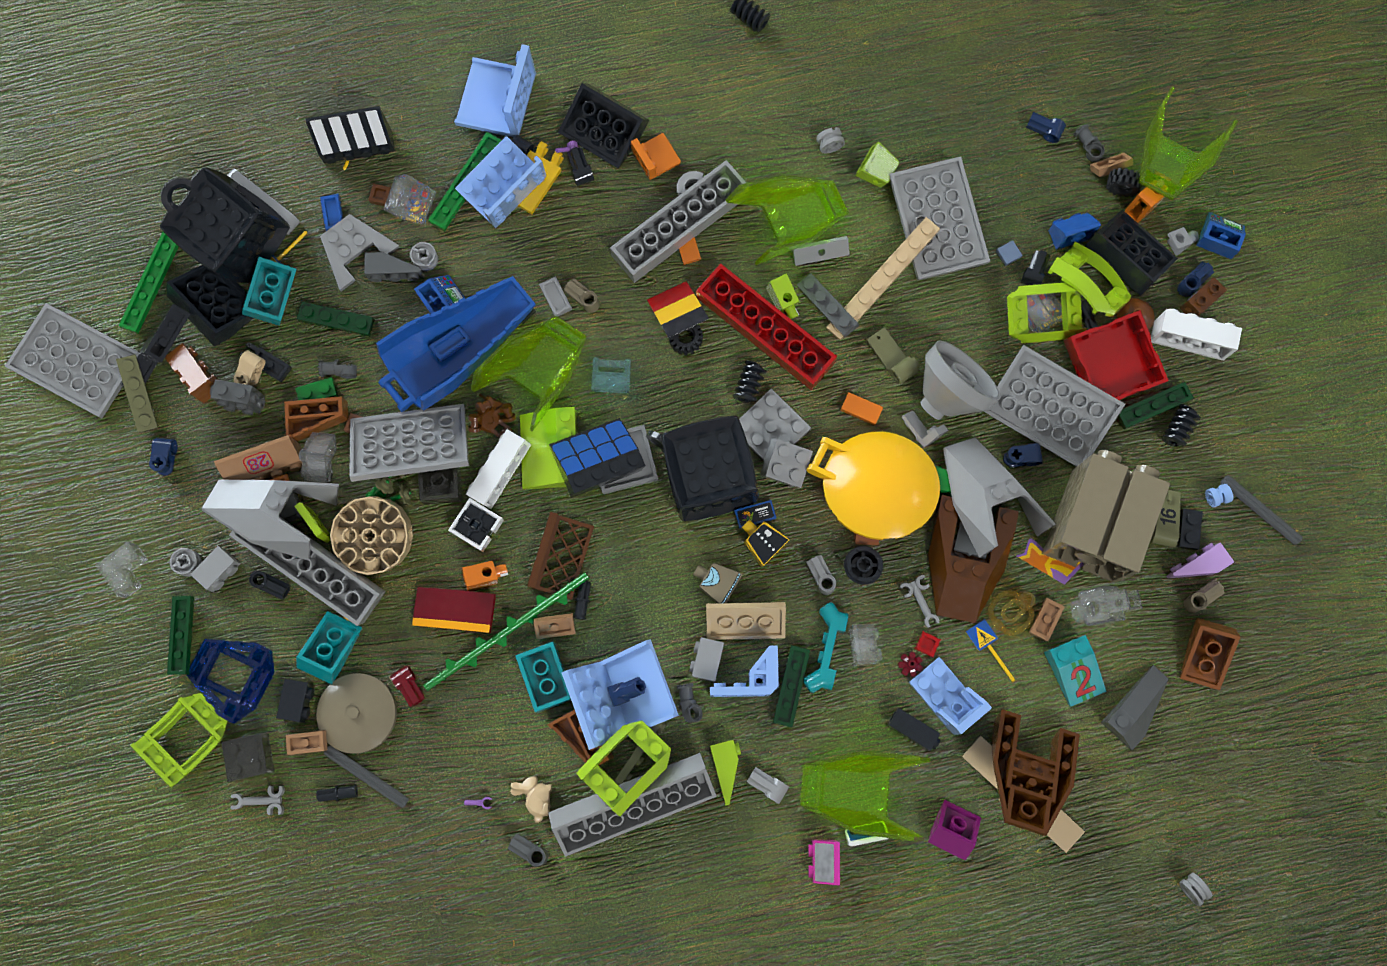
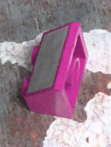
M812 840V844H808V857H812V865H808V877L812 878L813 883L840 885V842L837 840Z

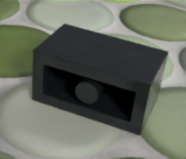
M285 679L276 718L305 723L310 715V699L313 698L315 692L313 683Z

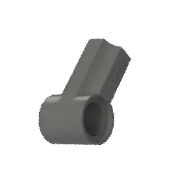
M518 833L513 837L508 847L510 851L535 867L544 865L549 858L545 848L539 847ZM536 851H540L543 855L540 863L534 860V853Z

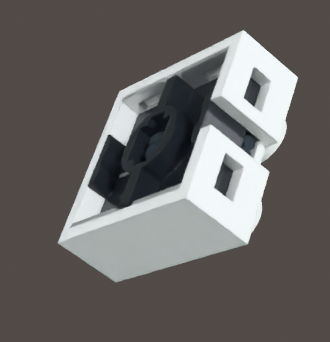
M469 498L448 531L479 551L484 552L492 540L490 535L492 532H497L504 520Z

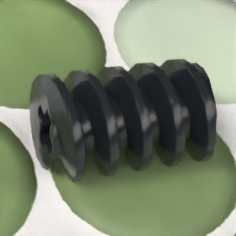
M735 0L730 8V12L736 14L738 19L741 18V21L746 23L748 27H752L754 32H760L767 25L771 15L768 13L763 16L765 13L764 9L758 12L759 5L753 8V0L747 3L748 0Z
M747 360L745 361L746 365L743 366V372L740 374L741 379L737 383L739 386L735 388L736 393L733 394L734 399L744 403L757 400L753 396V394H759L755 387L760 388L762 386L757 381H763L764 377L760 373L766 374L767 372L758 363Z
M1181 404L1175 413L1176 416H1173L1172 422L1168 426L1169 428L1166 429L1165 435L1162 436V440L1166 444L1174 447L1186 446L1187 443L1183 439L1189 440L1190 436L1187 433L1194 432L1190 426L1196 427L1197 423L1194 420L1198 421L1201 419L1193 408Z

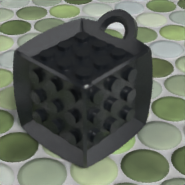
M201 168L191 179L184 177L172 178L161 189V202L167 212L160 223V229L176 245L200 264L230 281L249 283L252 280L258 258L270 260L290 229V225L262 199L229 176L211 168ZM177 188H185L188 190V193L176 205L172 200L173 191Z
M726 416L692 423L663 433V435L651 430L646 434V438L664 452L671 490L679 512V518L683 522L730 513L736 509L753 505L758 500L759 491L753 461L738 416Z

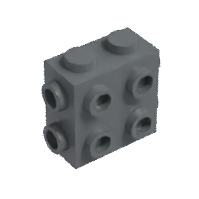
M215 379L214 385L211 386L210 398L215 400L217 405L223 406L224 410L235 412V409L242 410L241 412L244 414L253 415V413L260 414L261 409L265 406V396L251 385Z

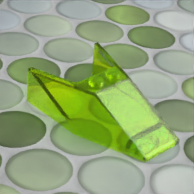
M1173 86L1161 101L1146 131L1139 178L1140 184L1172 201L1216 163L1238 123V120L1235 119L1222 135L1199 153H1195L1163 136L1162 128L1165 106L1175 89Z
M779 175L740 184L726 198L727 203L761 207L775 234L777 245L769 248L755 261L756 265L813 242L849 213L834 181L791 175Z
M557 316L508 338L474 371L471 391L475 392L503 378L513 380L540 399L538 408L533 413L529 429L533 432L570 382L587 336Z
M861 750L805 764L803 768L800 806L855 834L907 841H924V836L890 820L887 816L890 774L896 770L928 763L930 758Z

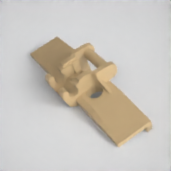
M979 736L962 757L998 790L992 761V746L983 737ZM1061 810L1047 836L1067 853L1085 831Z

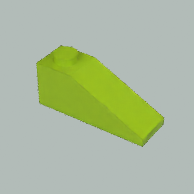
M734 740L710 746L725 805H730L739 760L738 755H741L739 744H734Z

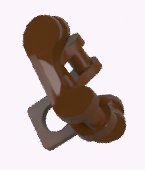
M480 393L479 396L485 399V402H477L475 407L478 413L468 415V420L471 421L468 431L472 433H477L481 430L492 433L498 439L507 429L513 432L504 423L512 422L516 419L515 413H512V405L510 403H502L493 397ZM498 425L503 427L500 433L495 430Z

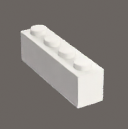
M507 429L500 436L495 449L490 452L485 465L480 468L474 482L469 485L466 495L492 509L531 447V444Z

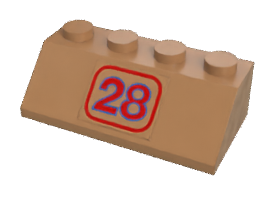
M289 435L214 461L223 480H265L270 477L282 476L287 471H297L301 469V466L306 465L300 443Z

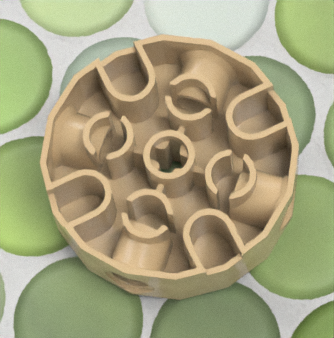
M373 496L354 499L344 506L333 520L330 538L335 555L347 568L353 572L371 575L389 571L402 563L411 549L413 530L411 520L401 506L391 499ZM369 533L375 534V538L369 536Z

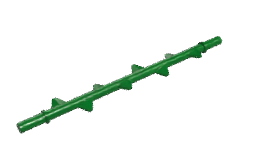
M584 572L548 598L541 595L536 596L537 606L518 619L508 616L506 618L507 627L488 640L477 637L476 648L458 661L446 659V669L442 672L440 671L438 675L423 684L425 689L428 691L441 681H445L447 677L466 664L476 667L477 656L493 645L507 646V635L526 622L534 625V618H537L539 613L556 601L566 605L568 603L567 594L588 580L589 576Z

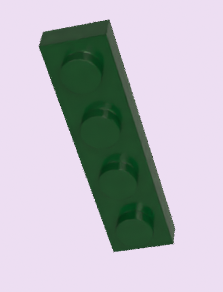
M306 302L301 303L297 320L300 322L369 337L375 321L370 316Z
M1182 382L1122 409L1117 418L1125 430L1191 401L1194 397L1186 382Z
M172 596L167 675H189L194 596Z
M793 645L790 647L773 719L775 724L793 727L810 654L809 649Z

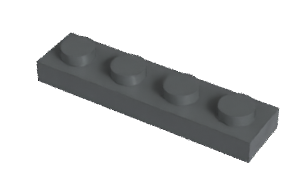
M811 273L797 284L801 292L844 338L859 326L858 322Z

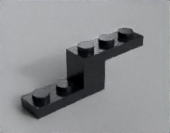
M174 304L170 306L153 337H148L137 356L145 383L157 363L163 362L190 316V313Z

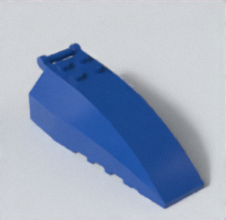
M512 276L489 286L485 290L482 289L476 292L473 296L466 299L462 298L455 304L448 307L446 305L439 311L432 314L428 313L406 323L376 343L378 354L389 371V374L379 380V385L387 390L398 404L397 407L401 412L407 410L412 404L423 411L456 390L505 341L536 304ZM460 326L471 339V342L440 362L429 349V345ZM395 380L408 396L407 399H402L391 385V381Z

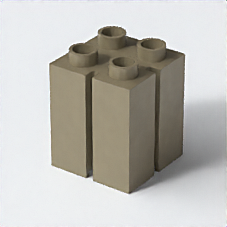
M1099 450L1098 454L1093 453L1072 470L1054 519L1056 525L1050 529L1042 554L1073 567H1076L1078 562H1083L1081 570L1116 583L1140 572L1170 483L1158 479L1160 472L1155 468L1137 465L1134 471H1128L1127 466L1120 464L1122 461L1120 455L1107 450Z

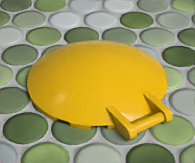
M889 432L860 434L850 438L843 444L827 437H822L820 447L812 463L806 469L808 473L823 479L826 503L837 517V520L850 531L870 539H898L910 535L930 519L939 500L940 481L931 458L913 441ZM827 449L833 452L823 469L819 465Z

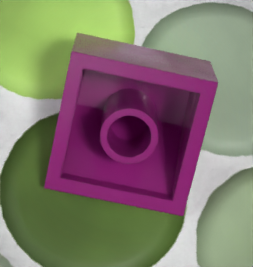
M944 800L931 828L928 843L966 860L976 846L981 817Z

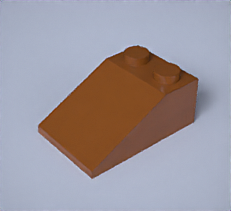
M1196 618L1189 637L1180 679L1220 690L1240 640L1238 631L1228 626Z

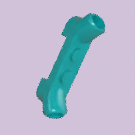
M831 602L819 610L820 615L828 626V632H824L822 637V644H825L824 650L819 652L817 663H820V668L806 676L803 681L811 693H815L821 688L832 690L837 670L829 669L835 638L837 632H845L849 614L839 612L835 604Z

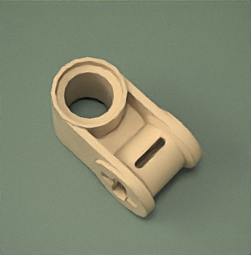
M249 350L245 351L239 359V365L234 375V383L251 386L258 384L266 363L265 360Z

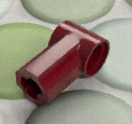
M408 665L390 675L393 684L401 691L409 707L418 705L426 699L415 681L416 677Z

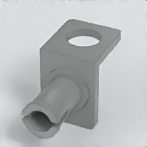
M1183 227L1170 232L1167 242L1174 254L1179 255L1191 244L1198 241L1199 235L1194 230L1187 233Z

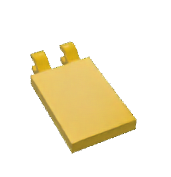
M542 141L538 144L536 152L534 153L530 150L527 156L534 163L536 156L542 160L546 177L518 205L519 208L531 215L562 170L558 166L564 159L562 157L563 153H556V151L551 161L544 159L543 157L549 149L547 148L548 145Z

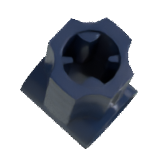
M1033 112L1026 128L1044 135V139L1050 143H1058L1066 124L1061 119H1048Z
M1202 261L1178 284V293L1184 297L1191 296L1214 273L1213 267L1209 263Z
M637 677L627 682L607 687L613 707L629 702L630 699L644 694L646 684L640 677Z

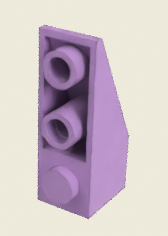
M1221 542L1215 545L1210 543L1202 548L1203 552L1197 555L1194 553L1186 558L1187 563L1184 565L1179 563L1170 569L1172 573L1167 575V578L1213 575L1234 563Z

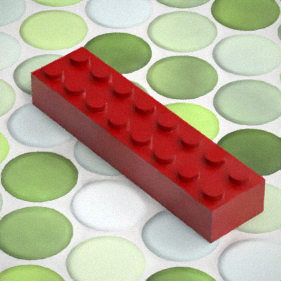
M721 263L696 290V297L699 301L811 391L835 364L837 356Z

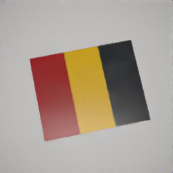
M687 281L647 299L668 338L709 319Z

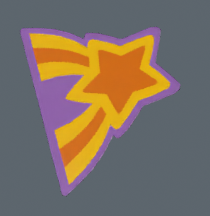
M1033 539L1028 540L1025 553L1016 556L1064 585L1084 564L1083 562H1078L1077 566L1073 567L1043 555L1042 551L1044 548Z

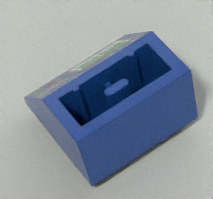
M1209 212L1196 246L1232 259L1241 249L1246 235L1245 226Z
M449 275L430 278L414 288L430 314L441 310L446 305L448 307L457 303L458 300L465 298Z

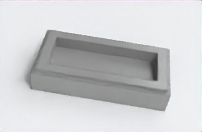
M556 276L539 284L555 318L572 310Z

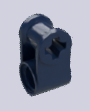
M155 438L152 441L149 466L160 475L167 476L174 469L175 455L178 448L177 441L175 439Z
M1033 443L1013 446L1004 454L1003 461L1009 467L1043 464L1040 444Z

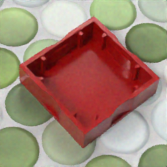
M1141 310L1063 340L1077 376L1118 400L1169 381L1159 355L1153 348L1151 336Z

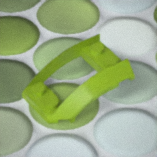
M1074 242L1073 247L1061 258L1057 257L1048 271L1049 274L1053 272L1062 277V281L1076 289L1089 302L1094 314L1099 311L1106 313L1105 316L1114 317L1131 299V295L1123 281L1108 262L1097 253L1077 242ZM1085 262L1100 271L1114 287L1106 296L1085 273L1079 270Z
M1065 282L1018 286L1015 292L1007 296L1009 335L1014 339L1020 340L1021 343L1065 340L1088 329H1082L1081 294ZM1061 292L1063 330L1029 333L1027 295Z
M201 693L184 698L180 697L178 702L153 727L144 733V736L130 746L165 784L172 788L191 772L222 740L228 720ZM188 711L212 736L180 766L157 741Z
M644 721L626 724L594 753L578 770L577 775L613 812L621 817L630 805L667 769L671 748ZM629 736L656 763L626 793L599 764L624 738Z

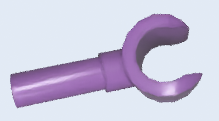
M570 141L567 143V147L556 148L555 151L556 153L569 152L572 148L578 147L576 141Z
M484 797L482 800H465L464 805L482 806L484 809H490L492 806L485 807L483 801L485 799H492Z

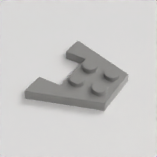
M351 214L320 236L340 291H343L356 281L345 266L372 245H375L380 252L389 255L400 248L399 245Z

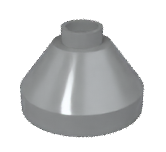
M937 341L926 353L923 394L925 397L920 403L923 409L933 418L940 420L944 415L957 416L988 411L1000 399V391L992 378L977 362L959 348L945 341Z

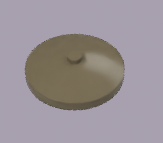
M360 673L345 675L335 680L323 692L317 706V725L319 731L326 730L327 743L339 751L346 753H365L380 746L389 737L395 726L397 705L394 695L389 687L376 677Z

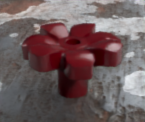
M910 652L909 656L906 654L901 655L900 658L903 661L898 662V667L903 668L901 671L902 675L907 676L910 673L911 677L917 676L916 671L921 672L923 670V666L919 665L923 661L922 658H915L916 654L914 652Z

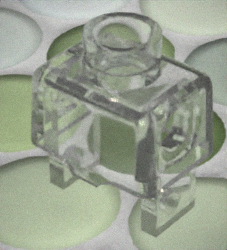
M1100 586L1083 590L1078 594L1079 599L1071 601V613L1075 622H1084L1087 626H1103L1126 620L1125 613L1143 609L1138 590L1127 592L1126 589L1119 590L1117 586ZM1131 599L1134 601L1133 607L1130 606L1129 600Z

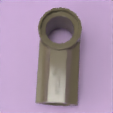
M572 279L566 284L564 292L582 305L587 312L593 313L598 310L600 303L595 292L588 290L576 279ZM589 299H594L592 304H586Z
M1215 579L1184 599L1185 609L1190 613L1205 609L1210 603L1225 594L1224 587ZM1193 599L1198 601V607L1194 605Z

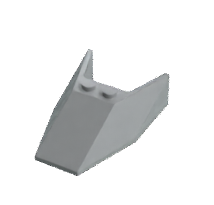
M976 438L943 448L953 506L979 558L998 546L991 510L992 506L1017 498L1036 536H1040L1056 525L1021 484Z
M218 480L204 503L202 511L250 543L309 560L311 539L280 519L279 515L292 492L337 505L339 484L281 480Z

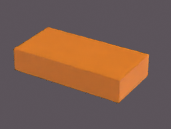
M695 237L679 248L683 265L701 260Z
M848 392L840 411L875 426L883 407Z

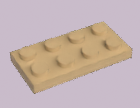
M785 602L706 604L707 639L785 638Z

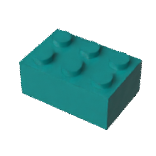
M259 257L242 315L280 326L296 268Z
M554 642L515 655L536 713L571 701L562 675L565 669Z

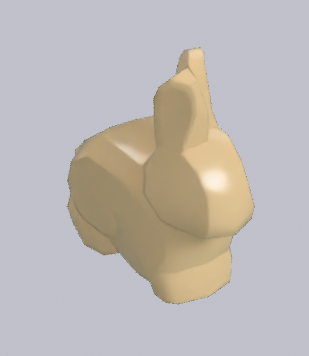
M536 776L528 777L523 783H511L510 792L512 795H526V807L529 813L534 816L535 823L541 822L544 816L549 815L552 784L538 783Z

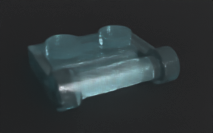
M593 357L592 392L629 393L631 359H625V361L601 360L598 357ZM599 367L625 368V372H599Z

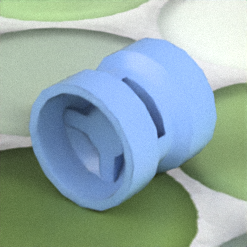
M1222 484L1216 489L1210 488L1205 491L1206 500L1212 508L1220 506L1221 503L1226 504L1233 501L1232 490L1227 484Z

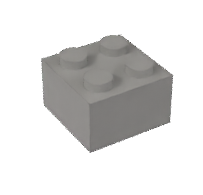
M771 439L760 476L801 488L813 451L779 439Z

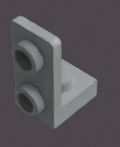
M914 411L902 416L905 425L913 432L916 440L923 447L932 444L948 431L944 424L939 427L933 426L927 430Z

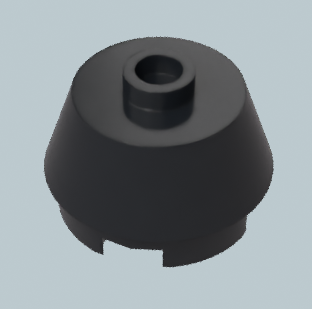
M858 546L847 554L844 561V569L847 576L853 582L867 585L875 582L881 576L883 560L875 549L868 546Z

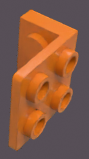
M664 133L641 144L637 138L631 141L632 152L649 180L681 163Z

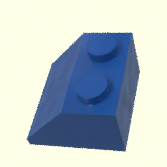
M1077 213L1066 220L1063 218L1055 220L1048 231L1055 249L1059 250L1074 245V242L1082 243L1091 240L1101 224L1089 213L1082 215Z

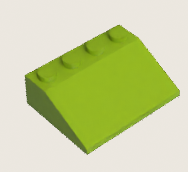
M575 407L552 408L520 415L521 438L531 444V447L521 461L522 489L566 487L549 444L578 434Z

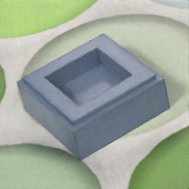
M1013 240L996 250L1005 266L1023 256Z

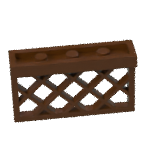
M550 512L527 587L554 594L560 590L558 585L567 580L570 583L571 578L574 577L576 579L579 577L594 526ZM559 521L567 522L571 530L561 534L558 529ZM580 527L589 529L587 537L581 540L575 532ZM573 532L577 542L567 546L563 536ZM561 538L565 548L556 553L552 544L555 540ZM579 544L582 554L574 558L569 548ZM567 550L572 560L562 565L557 555ZM555 556L560 566L550 571L546 563L548 559ZM573 562L577 571L568 577L564 566ZM562 569L566 579L556 583L551 573ZM549 575L554 585L549 588L541 587V579ZM571 591L569 595L567 594V599L572 600L574 591Z

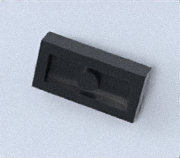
M1181 509L1178 548L1199 550L1203 511Z

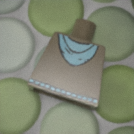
M713 563L709 570L698 565L693 575L703 580L699 589L714 602L727 603L743 574Z

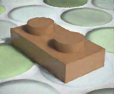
M1121 153L1092 163L1090 168L1097 176L1105 177L1113 169L1118 170V168H1122L1124 170L1126 167L1132 166L1133 158L1125 153Z
M1045 598L1029 633L1048 642L1065 607L1049 598Z
M573 613L534 618L536 639L572 635L576 632Z
M326 730L286 735L287 755L327 751Z

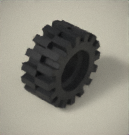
M1113 169L1109 173L1106 189L1110 193L1113 192V195L1118 194L1120 197L1122 195L1125 197L1137 196L1141 191L1143 175L1139 174L1138 171L1134 172L1133 169Z
M699 324L684 330L691 332L693 335V339L689 343H682L679 340L680 333L669 337L670 345L675 352L678 351V354L684 353V355H688V353L694 354L695 350H699V346L701 347L703 341V333Z

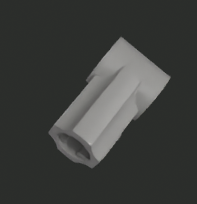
M822 555L811 558L806 563L818 585L819 591L824 595L833 593L836 587V580L831 575ZM828 580L833 586L830 589H825L822 586V582Z
M755 767L747 780L750 785L764 792L765 796L780 804L789 789V786L775 777L772 778L757 767Z

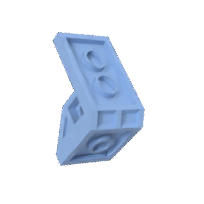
M769 646L749 672V687H746V683H734V687H726V683H714V687H710V697L770 696L779 686L778 646ZM756 679H762L763 683H756Z
M940 657L908 682L945 727L954 735L965 732L992 708L987 701L969 687L965 688Z

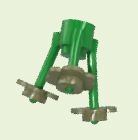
M392 476L376 478L375 487L366 493V497L378 496L385 498L386 493H393V483L390 480ZM400 485V494L387 498L392 501L402 498L405 504L410 505L412 493L406 485Z

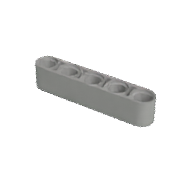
M233 168L227 176L262 199L290 225L286 235H289L297 227L300 221L291 212Z

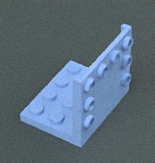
M522 45L520 51H517L516 66L472 58L470 73L458 115L454 121L455 125L509 137H515L520 134L536 76L529 46Z
M506 136L455 189L492 226L497 228L543 182L546 172L540 158L536 156L534 163Z
M651 639L643 641L601 662L562 672L589 750L602 746L623 725L642 720L649 727H653L679 716ZM637 677H640L645 682L644 694L630 699L629 702L613 707L607 687L627 682Z

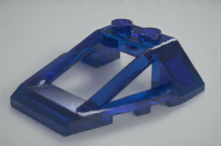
M204 639L190 666V672L187 677L204 694L205 700L214 707V711L218 716L235 724L254 711L275 673L272 650L256 642L247 643ZM233 649L247 651L250 654L247 657ZM220 653L253 668L241 694L207 679ZM211 690L226 696L227 699L225 703H223Z

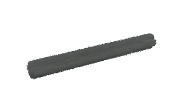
M1230 475L1225 476L1221 480V484H1227L1236 497L1292 544L1296 545L1301 542L1303 537Z
M331 745L327 747V751H324L325 756L401 808L407 805L409 798L341 751L333 748Z

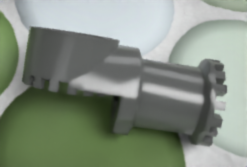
M1084 124L1081 128L1079 127V130L1077 129L1074 132V136L1078 137L1083 143L1082 147L1086 150L1087 159L1092 162H1098L1104 155V146L1100 143L1098 137L1094 136L1088 129L1089 125ZM1091 150H1099L1100 155L1093 156L1091 154Z
M335 359L333 362L319 360L318 368L320 369L318 371L320 377L325 375H336L345 379L357 377V366L353 364L351 366L350 364L348 366L346 364L341 365L339 359Z
M693 683L676 686L679 689V705L682 707V716L688 723L698 722L703 716L702 709L693 696ZM691 708L695 711L694 719L690 715Z

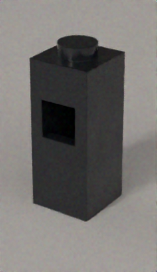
M900 708L895 710L886 725L926 751L935 750L941 741L939 739V732Z

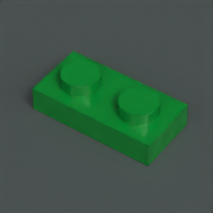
M332 377L296 387L298 400L338 397Z

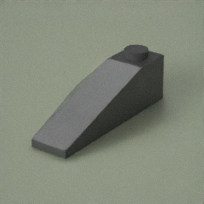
M1154 665L1147 670L1101 722L1131 751L1145 737L1168 681V678Z

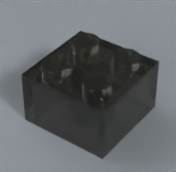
M461 467L418 473L419 499L424 505L462 502Z
M259 733L221 742L227 782H237L275 773L268 733Z

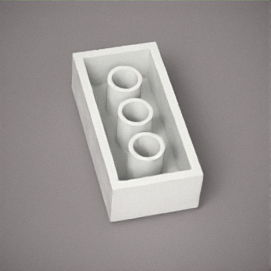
M1166 309L1153 323L1151 342L1224 361L1238 350L1242 328L1236 327L1232 323L1223 324L1212 318L1203 319L1199 318L1196 314H1184L1176 309Z

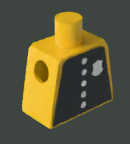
M749 520L742 526L749 535L744 544L761 567L789 541L786 536L766 522L757 527Z

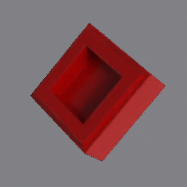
M922 631L914 649L933 658L941 639Z

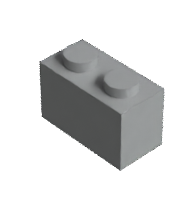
M217 546L190 575L206 590L214 592L224 585V581L229 576L236 573L241 563L225 548Z
M702 637L700 642L696 641L694 653H697L696 661H691L689 672L693 673V678L710 682L716 681L724 642Z

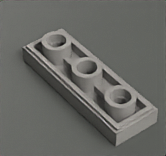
M847 236L792 247L795 266L849 255Z

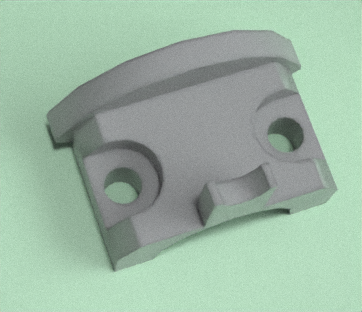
M690 171L683 174L677 183L678 196L702 179L703 173Z

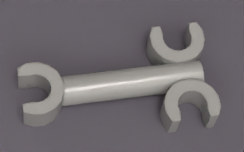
M920 575L909 584H901L899 589L908 588L909 593L904 595V598L914 594L925 616L924 625L926 628H929L928 620L930 618L934 619L936 624L940 622L939 618L931 613L920 591L926 590L929 587V584L925 586L920 584V580L925 578L924 575Z
M269 786V797H243L241 794H233L231 798H237L239 803L231 806V809H240L244 805H269L267 808L268 815H273L274 807L278 808V815H282L284 807L281 803L285 787L279 786V792L275 794L274 786Z

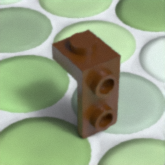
M1213 277L1183 304L1180 309L1184 314H1196L1199 317L1227 289Z

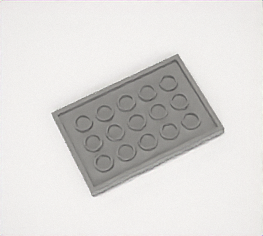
M961 156L889 174L905 238L907 239L925 217L940 228L935 237L912 261L917 281L990 262Z
M45 303L5 367L102 419L122 388L120 386L122 378L116 359L131 355L138 356L139 352Z
M1023 345L997 386L1001 394L1000 399L988 411L984 412L1073 465L1078 466L1094 453L1125 406V403Z
M464 404L428 408L424 411L420 409L350 419L349 477L351 482L469 466Z

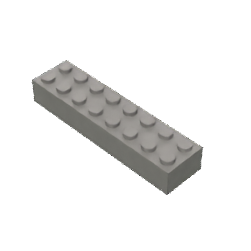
M727 160L611 246V256L635 283L680 247L749 196V185Z
M234 531L229 535L356 626L363 624L386 592L361 573L353 572L347 568L337 556L312 539L310 541V558L305 560L250 543Z
M698 753L668 765L667 769L630 805L621 817L613 812L597 794L548 812L552 831L566 857L717 796L701 754ZM642 776L622 783L619 786L627 793Z

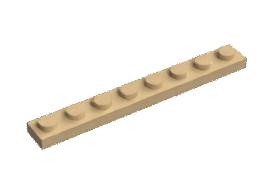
M925 217L844 309L858 322L935 237L940 228ZM831 323L826 327L840 341L843 339L841 333Z

